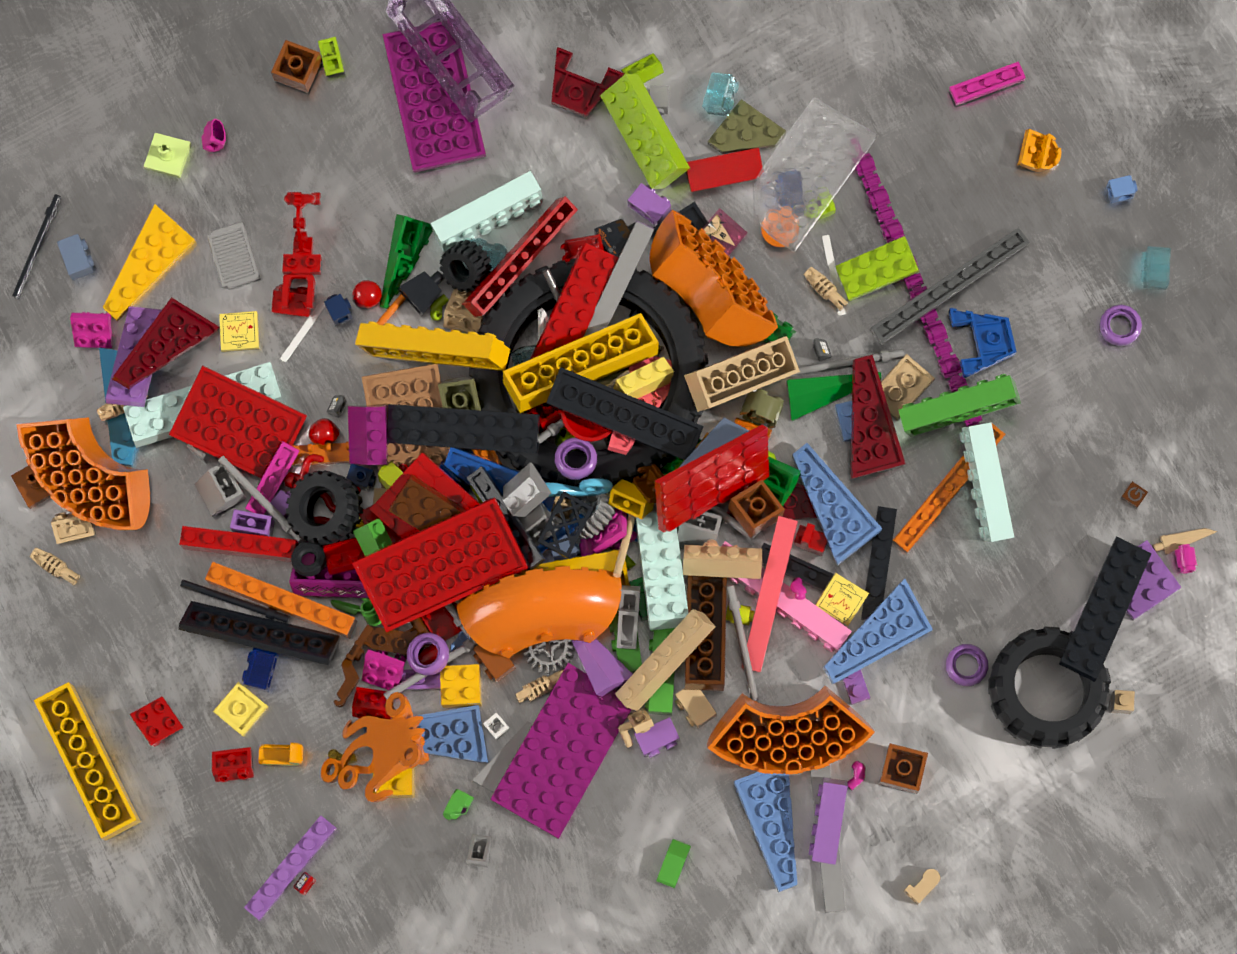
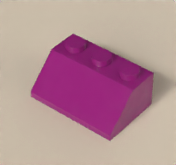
M386 405L348 406L349 464L386 465L388 463Z

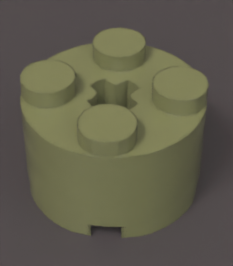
M763 389L747 393L740 411V415H743L742 418L757 425L767 424L768 428H775L784 400L780 397L767 395L768 392Z

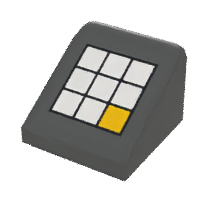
M815 338L813 340V348L817 359L822 361L831 358L832 355L827 341Z
M343 395L333 396L327 413L339 418L347 402Z

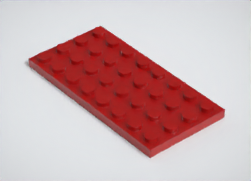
M495 497L352 562L386 632L484 589L483 587L488 584H495L500 581L499 579L528 569L526 560Z

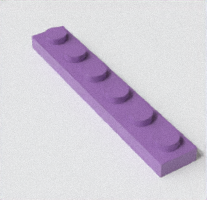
M320 815L244 908L260 921L337 828Z

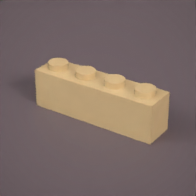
M684 545L683 575L761 579L762 549Z

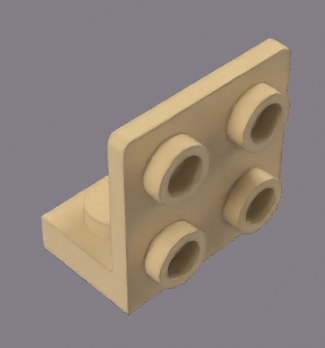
M458 289L453 290L445 308L443 327L468 333V331L479 332L483 316L474 317L462 305L473 291L460 292Z

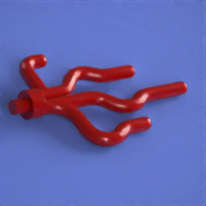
M318 454L308 455L303 462L300 475L289 472L283 480L285 486L295 488L297 486L295 483L299 479L303 480V476L308 474L311 463L324 462V457ZM325 492L320 498L324 500L327 508L335 513L336 505L329 494ZM316 516L314 520L317 524H326L330 518Z

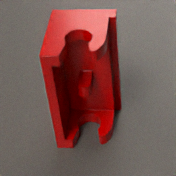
M600 234L565 240V243L560 247L561 250H565L562 260L570 262V259L577 258L584 242L604 250Z

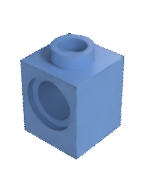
M1131 175L1108 181L1106 188L1111 204L1133 199L1137 191V184L1135 180L1132 181Z

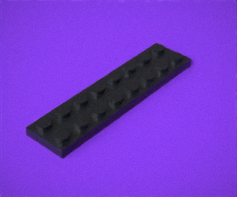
M562 367L558 370L546 404L683 461L695 450L704 427Z
M388 404L387 443L538 453L540 414Z
M1116 536L1059 665L1093 682L1097 680L1152 553Z
M191 601L179 622L178 629L188 633L329 665L340 639L339 635Z

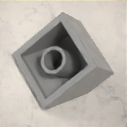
M532 463L525 466L503 486V502L512 516L526 517L552 494Z

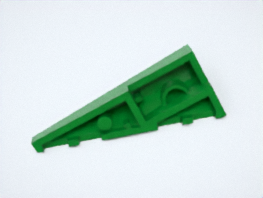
M396 214L380 307L387 309L390 307L389 304L394 295L399 293L397 289L403 281H406L420 258L421 250L429 243L428 239L433 232L430 223Z
M853 374L787 380L791 421H795L797 418L810 414L814 410L852 393Z
M769 457V477L763 482L783 506L796 487L801 470Z

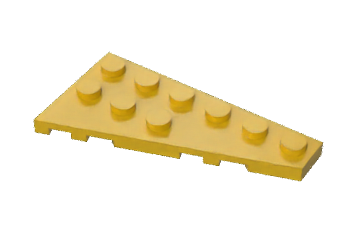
M154 204L103 305V309L117 322L128 311L129 306L132 307L196 242L194 238L156 204Z

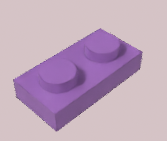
M413 669L403 670L402 682L416 674ZM440 672L424 677L405 690H441Z
M861 669L843 679L851 705L870 699Z

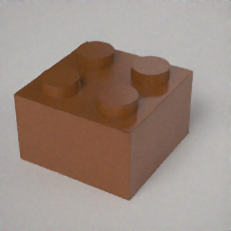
M285 40L271 71L274 81L308 93L322 63L320 52Z
M763 480L733 497L728 506L730 512L750 538L776 523L778 516L782 517L785 511Z
M890 743L879 784L918 794L928 753Z

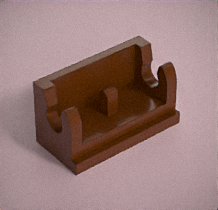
M656 464L640 467L637 471L639 473L645 472V474L634 477L633 483L649 504L656 503L655 480L664 475Z

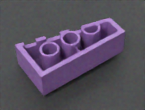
M823 777V784H819L817 796L821 798L820 804H816L814 815L818 816L817 824L813 823L811 834L815 836L814 844L810 843L808 854L812 855V861L836 865L848 787L847 781Z

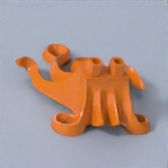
M394 692L387 699L385 707L387 714L392 717L390 720L374 716H364L353 724L352 720L346 723L342 733L343 738L351 737L364 727L367 728V732L359 736L347 747L341 760L329 758L323 763L321 778L324 782L334 783L338 781L340 788L345 790L356 785L359 773H374V777L366 785L365 797L370 802H382L393 795L392 790H383L377 793L383 784L402 771L409 768L413 769L418 764L423 765L429 761L428 753H425L423 750L425 741L422 734L425 732V729L417 728L423 717L413 716L410 703L405 695L400 692ZM399 698L400 706L398 709H395L393 704ZM368 746L372 749L373 759L368 767L348 765L351 757L359 748ZM334 765L335 770L332 775H329L330 769ZM353 773L350 782H347L349 775Z

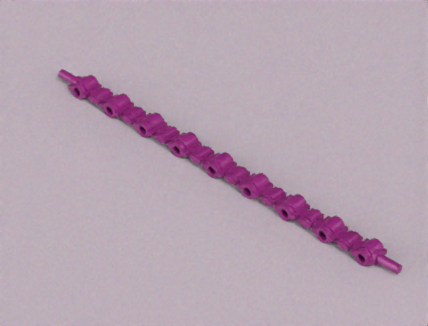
M857 138L852 139L850 142L857 156L852 159L853 166L859 177L864 176L861 181L865 190L869 189L866 192L868 202L873 210L878 209L875 214L879 223H884L880 225L884 239L887 243L904 237L901 223L898 219H892L895 217L892 207H887V205L891 204L889 195L884 186H878L881 184L878 174H873L877 169L870 153L863 154ZM915 273L904 279L907 289H912L908 293L910 300L927 290V286L921 287L924 282L920 273ZM933 309L921 317L920 320L922 324H927L923 326L930 345H936L933 347L936 357H941L937 362L945 379L950 378L947 383L951 392H957L958 388L967 386V382L963 375L959 376L962 373L960 361L956 354L950 355L953 350L950 342L944 341L948 339L945 326L941 320L936 321L938 314ZM978 416L968 419L964 423L966 427L977 425L982 421V417Z

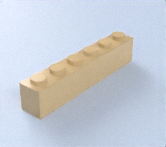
M692 609L615 695L626 708L638 711L716 626L704 613Z

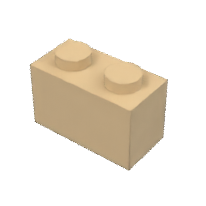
M684 688L675 694L677 700L674 702L680 711L685 710L688 715L685 718L691 727L695 725L698 729L717 716L716 711L701 690H685Z

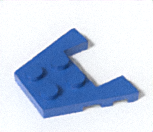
M949 308L948 313L952 327L972 326L978 352L977 358L961 359L960 366L963 378H967L1016 354L1017 351L1009 318L990 314L979 315L973 314L972 311L966 310V312L956 311L957 309Z

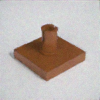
M30 465L11 475L29 509L51 498V495L35 479V474Z

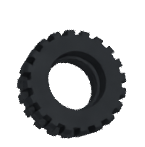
M326 470L314 471L313 474L308 473L304 475V479H299L295 483L297 486L291 488L289 492L291 496L286 501L289 504L288 508H286V515L290 517L287 521L290 526H293L292 531L299 535V538L321 546L341 542L340 540H348L350 538L349 534H354L353 531L356 530V525H360L362 520L359 519V513L363 514V508L360 507L363 500L361 496H358L360 493L358 488L354 486L351 480L344 476ZM331 491L336 500L335 513L326 524L318 526L313 516L315 502L322 494Z

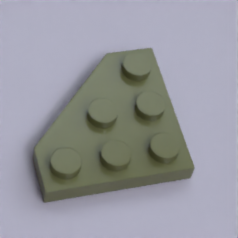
M741 99L708 140V144L721 154L754 148H772L778 144L785 135L786 130Z

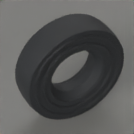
M305 542L294 549L291 555V563L298 574L310 577L317 575L324 569L326 555L320 545ZM312 553L316 556L315 562L311 565H304L301 562L305 554Z

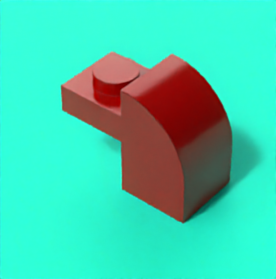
M807 523V526H799L794 544L805 551L823 556L827 540L823 532L815 530V525Z

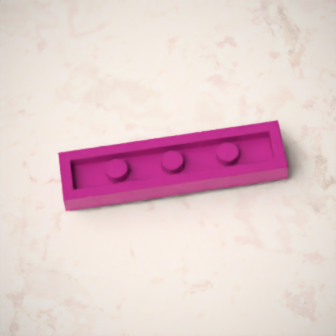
M1018 61L950 86L949 91L957 106L1025 81L1026 77Z
M284 441L281 442L256 487L269 502L272 501L300 451ZM251 496L245 509L264 515L266 509Z

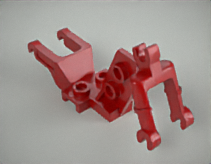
M287 192V195L284 197L287 205H293L296 208L293 228L297 229V231H295L293 254H283L282 272L285 275L283 276L282 309L289 308L290 286L293 279H306L308 281L306 307L307 309H313L316 285L313 275H321L322 257L321 254H313V237H308L307 231L304 230L306 219L303 218L302 209L307 204L321 205L320 192L311 194Z

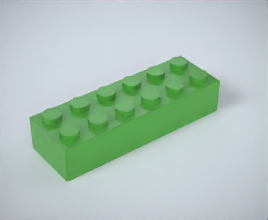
M1001 374L996 376L995 380L989 382L988 380H982L973 387L968 385L960 387L957 392L951 393L947 391L939 394L940 397L934 399L932 397L924 398L921 400V403L915 405L914 403L905 404L902 406V409L898 410L904 432L913 437L1020 404L1021 401L1015 381L1010 375Z

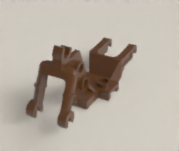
M421 618L411 621L410 623L413 627L404 632L398 630L386 632L384 628L366 625L341 664L345 681L337 692L340 701L334 700V704L337 707H343L346 704L350 694L360 681L352 663L355 660L359 661L363 656V646L366 645L374 650L407 655V649L411 641L422 633H429Z

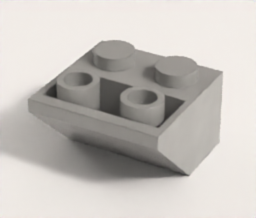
M221 464L209 469L194 484L212 517L246 499L236 479Z
M542 502L526 517H518L536 546L540 545L537 541L551 515ZM553 518V520H552V525H553V526L560 525V524L557 522V520H556L555 518ZM551 531L546 532L543 538L544 541L552 535Z
M705 512L694 520L689 519L681 524L678 530L679 549L684 550V545L703 546L709 539L717 541L723 516Z

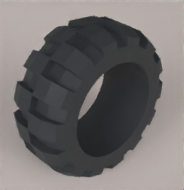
M1044 626L1043 629H1030L1023 632L1007 643L992 666L991 675L988 679V694L991 697V708L996 719H1000L1005 726L1004 729L1015 739L1018 737L1026 741V745L1037 748L1052 747L1056 749L1067 747L1076 741L1079 742L1095 729L1108 709L1111 694H1109L1111 679L1109 670L1105 668L1104 664L1095 682L1079 675L1083 684V701L1077 714L1061 721L1039 719L1022 706L1016 695L1015 675L1018 666L1025 660L1038 655H1053L1062 658L1073 633L1072 630L1069 633L1060 630L1059 627Z

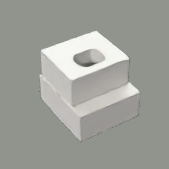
M497 712L483 723L495 739L499 738L509 729V726ZM499 724L501 727L495 731L493 727Z

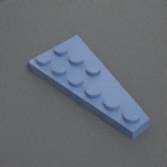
M903 579L823 666L832 684L933 630L906 579Z

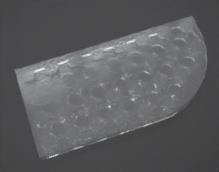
M814 97L763 166L756 179L753 204L757 219L763 229L777 242L795 252L873 144L877 134Z

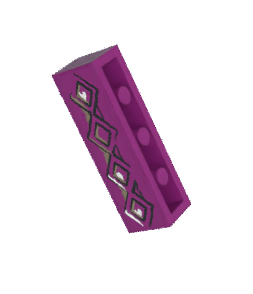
M292 567L289 583L294 594L300 596L369 598L355 569L329 575L328 568L324 567L317 575L306 577L298 574Z

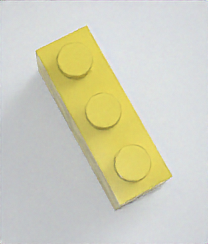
M662 357L617 379L613 389L638 399L669 384L674 371L666 359Z

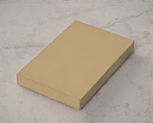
M907 354L881 381L890 414L896 421L900 419L898 410L902 409V406L905 404L914 403L935 380L930 373Z

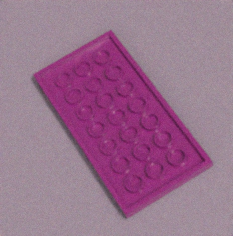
M455 18L382 34L413 172L416 173L486 157Z
M567 663L490 800L559 839L619 732V726L624 724L631 709L626 708L615 695L616 690H612L604 696L596 695L587 673Z

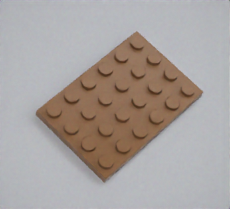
M438 363L362 376L366 405H386L387 426L388 404L443 407L438 384L441 383ZM388 443V463L386 465L393 462L397 467L401 464L409 467L421 453H425L451 478L458 477L444 465L450 447ZM377 465V466H378V471H379L384 465Z

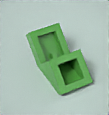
M672 839L657 877V882L675 888L690 851V845Z

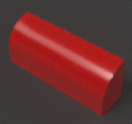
M759 148L687 162L690 169L686 171L691 192L765 177Z

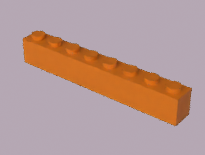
M212 562L205 578L211 585L264 606L277 609V611L348 639L351 638L357 624V620L353 616L215 562Z

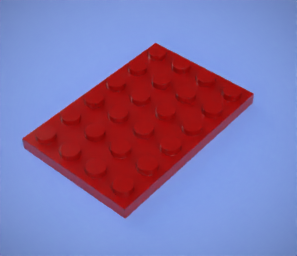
M202 365L169 435L219 459L224 456L232 465L262 478L281 442L284 441L293 446L307 415Z

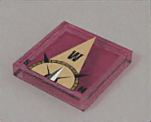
M720 208L702 228L706 231L711 241L716 239L726 248L724 252L728 256L748 233Z

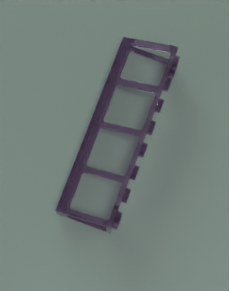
M389 0L386 8L388 16L392 18L399 31L404 34L409 44L418 53L420 59L425 62L430 72L434 74L441 87L446 90L451 100L456 103L462 115L469 122L474 121L510 96L514 84L450 0H424L435 15L417 28L413 26L404 14L406 2L409 0ZM437 20L443 24L456 42L438 56L435 55L419 34V32ZM461 48L477 69V72L457 84L440 60ZM482 76L494 92L481 98L474 90L468 91L465 95L462 88ZM497 96L495 100L478 110L483 102Z

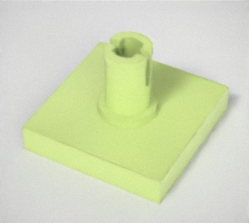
M155 133L144 168L180 178L191 143Z

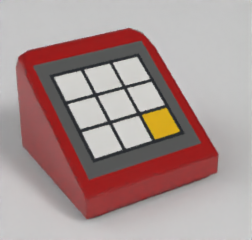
M304 872L293 887L302 895H306L316 882V879L307 872Z

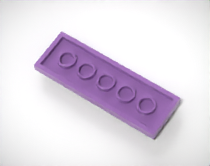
M129 306L105 398L106 403L138 407L145 406L152 375L130 389L125 388L112 380V378L162 311L161 309Z

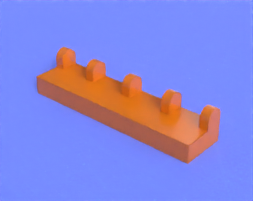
M349 441L346 443H327L325 445H293V447L300 450L292 464L293 466H302L305 458L311 454H318L324 457V462H312L311 465L349 463Z

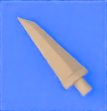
M1202 528L1160 536L1161 542L1153 544L1152 547L1155 551L1163 550L1165 555L1177 550L1179 545L1191 544L1218 531Z

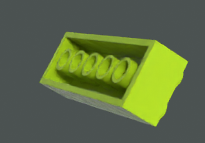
M625 74L600 95L651 189H665L690 169L638 74Z

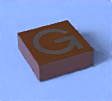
M1132 481L1121 499L1137 509L1148 491Z

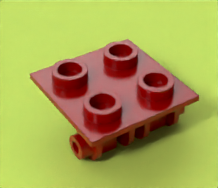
M162 696L130 714L150 746H158L161 740L184 728Z

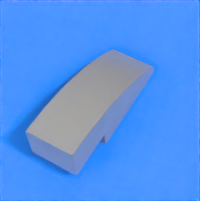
M622 585L620 590L621 600L619 604L617 648L636 649L641 586Z

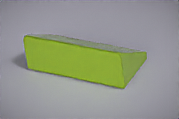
M654 53L621 69L624 75L638 74L643 83L664 73L662 64Z

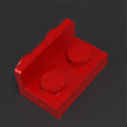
M356 538L323 546L329 575L355 569L352 562L365 556Z
M356 687L352 703V716L357 718L374 716L390 720L391 717L387 714L385 707L387 699L384 693L387 691Z
M251 747L212 752V773L215 781L227 782L228 780L253 778Z

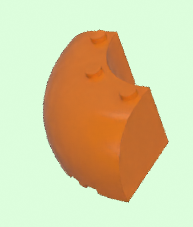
M671 210L659 226L651 245L649 259L652 276L667 284L684 299L685 303L692 308L708 338L730 346H748L770 336L778 328L772 310H768L766 306L768 301L758 292L760 288L753 278L748 279L743 273L745 268L735 257L731 259L724 252L726 248L716 239L711 241L705 230L702 228L700 230L690 225L691 220Z
M89 417L16 424L21 448L24 449L28 466L30 465L35 474L34 477L40 486L51 495L50 497L59 506L71 512L75 517L100 527L116 530H137L145 524L150 508L148 469L126 467L109 457L96 441L90 426Z
M570 566L555 567V570L543 571V568L525 571L526 575L518 577L511 575L499 579L500 583L492 586L488 584L483 587V591L477 594H470L457 604L459 619L468 635L485 650L510 658L529 646L552 640L567 639L591 643L613 621L620 604L622 585L621 578L614 577V572L598 569V571H590L588 567L570 569Z
M826 686L809 699L788 706L762 704L742 693L714 728L708 739L707 748L724 760L745 769L766 774H799L805 771L824 768L839 759L845 758L846 755L862 746L875 731L852 707Z

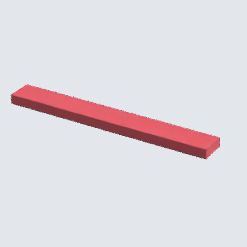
M778 516L747 643L752 670L757 672L762 671L798 523L797 520Z

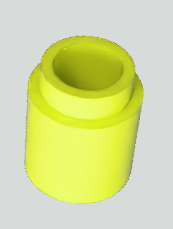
M740 605L741 608L739 610L742 624L749 626L750 622H753L755 611L752 610V606ZM728 606L726 620L734 623L732 610H729Z

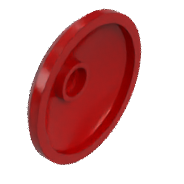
M561 411L562 422L566 430L577 439L595 442L606 438L612 433L610 430Z

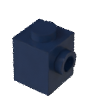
M333 294L324 301L335 326L352 319L349 311L352 307L348 299H343L341 294Z
M351 464L346 478L351 480L354 486L369 492L370 488L374 487L377 477L372 469Z

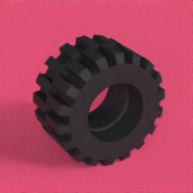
M469 240L459 241L441 256L442 259L439 264L442 265L440 267V271L443 272L442 277L447 280L446 283L448 285H452L453 289H458L460 292L472 291L490 274L492 265L489 264L491 261L490 257H487L488 253L486 250L484 251L481 245H476V242L472 241L470 243Z

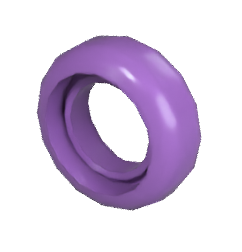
M1121 304L1107 309L1101 317L1099 326L1101 334L1107 342L1116 346H1126L1138 338L1141 333L1142 323L1136 310ZM1121 315L1128 318L1132 326L1131 331L1126 335L1115 334L1110 328V321L1113 317Z
M577 438L563 441L555 452L557 470L564 477L573 480H580L589 476L597 464V453L594 446L588 441ZM580 449L586 453L587 461L582 467L571 468L566 464L565 456L570 450Z
M422 633L416 636L407 649V660L410 667L416 673L425 676L435 675L442 671L449 659V648L446 641L433 633ZM426 644H434L438 650L436 660L430 665H423L418 658L419 650Z
M961 644L954 647L946 659V672L949 678L954 683L963 687L979 684L986 677L989 669L985 653L979 647L972 644ZM969 654L977 660L978 670L974 675L964 676L957 671L956 661L960 656Z

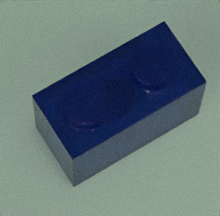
M253 648V651H250L247 657L248 669L244 670L242 675L243 685L247 688L269 693L279 655L274 652Z

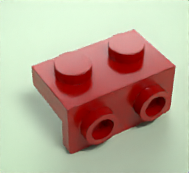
M283 284L276 286L273 290L272 312L305 317L310 316V309L306 307L307 287L290 288L289 308L282 309Z

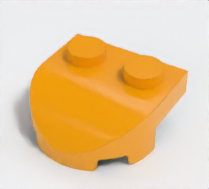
M1032 129L1025 130L1018 165L1035 172H1043L1056 166L1061 158V148H1058L1055 142L1056 138L1051 134L1044 135Z

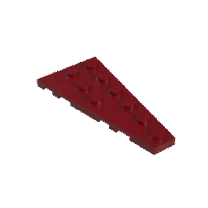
M171 297L114 374L112 380L130 389L216 333L220 327Z
M873 354L853 360L851 479L906 464Z

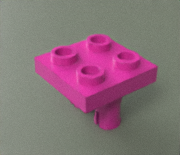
M90 312L71 313L70 320L74 346L112 348L111 315L109 313L94 314Z
M617 508L614 509L615 513L612 515V520L608 522L604 530L599 532V535L595 534L593 537L594 552L599 554L608 547L612 550H620L621 541L619 540L627 535L626 512ZM632 531L629 543L636 539L637 533L635 531Z
M368 649L365 655L361 681L386 690H390L400 684L406 662L405 657L401 656L400 660H398L399 654L392 658L387 656L388 652L382 651L380 653V650L375 652Z

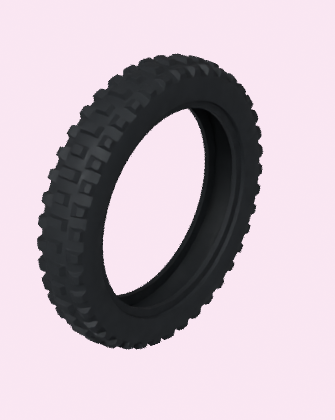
M577 258L570 259L569 263H566L565 260L557 261L550 268L546 265L535 270L534 275L531 273L525 275L524 278L519 280L518 285L514 283L505 291V296H501L492 306L494 310L490 309L488 314L485 315L482 320L483 325L480 326L477 333L479 335H485V333L494 334L498 340L503 341L504 345L510 348L505 370L508 369L510 357L518 339L525 329L538 318V310L543 308L547 312L554 308L556 304L543 271L550 269L561 293ZM636 268L619 305L633 310L635 305L640 307V313L658 333L666 347L674 373L671 378L669 393L662 409L697 423L704 410L697 412L684 375L705 368L709 363L708 353L703 352V347L705 346L704 338L699 336L697 332L699 325L696 319L690 318L689 308L686 305L680 304L678 294L674 290L669 292L664 282L661 280L655 281L649 272L645 270L639 272ZM469 367V376L475 380L481 410L517 413L503 384V371ZM547 440L540 444L538 443V453L498 451L503 459L509 458L512 466L517 470L523 469L529 463H532L543 481L579 487L580 482L583 480L594 478L609 480L612 482L613 487L622 479L633 483L634 477L645 474V472L639 473L637 471L638 468L656 464L660 470V465L664 466L667 462H671L674 459L671 455L636 441L627 455L608 449L596 451L597 464L594 471L583 479L573 480L564 477L557 470L555 452L558 446ZM570 450L565 456V462L571 468H580L587 461V455L584 451Z

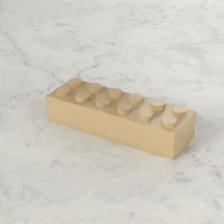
M785 336L684 375L697 412L799 373L800 370L789 340Z

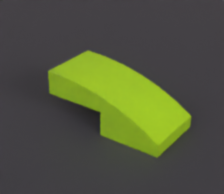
M336 37L319 40L318 44L326 76L344 72Z

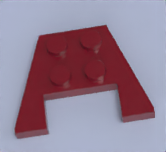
M557 47L551 102L555 106L586 118L602 101L600 95L624 76V73L608 67L601 84L567 71L573 53Z

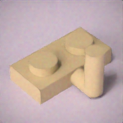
M644 707L630 713L627 716L629 722L620 725L618 728L627 748L633 746L628 730L633 728L636 734L645 733L650 730V727L654 726Z

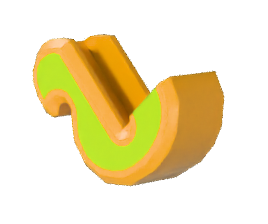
M291 742L290 745L262 744L259 746L258 763L266 766L301 765L303 763L304 747L302 744Z

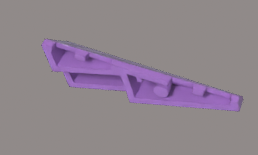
M597 639L591 643L572 640L596 695L604 696L615 688L622 687L633 675Z

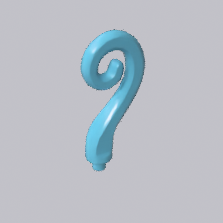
M599 478L583 480L580 482L579 487L560 483H545L552 493L548 497L561 496L563 491L572 496H595L608 493L613 487L612 482Z

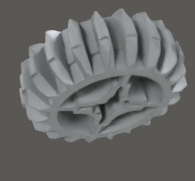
M607 493L584 496L583 499H580L593 507L579 536L581 539L593 538L595 534L599 535V532L604 530V527L612 520L615 507L608 504L610 496ZM583 507L577 508L578 514L582 513L585 516L587 509ZM573 509L572 514L569 515V522L575 518ZM576 526V527L574 528V529H575V530L573 531L574 534H576V532H577L579 526Z
M567 639L548 641L550 645H554L551 647L552 656H550L547 649L544 650L546 642H542L537 648H533V645L525 648L528 650L523 652V655L530 656L526 660L527 663L534 661L531 667L534 669L539 665V672H542L545 667L547 674L550 673V668H553L554 673H556V666L564 669L562 662L570 663L566 657L573 658V653L569 651L575 650L573 645H569L573 643L572 640ZM565 646L561 657L555 660L554 654L556 650ZM535 654L547 655L550 662L539 660Z

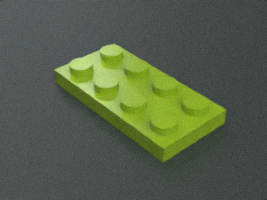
M905 236L835 266L849 301L920 272Z

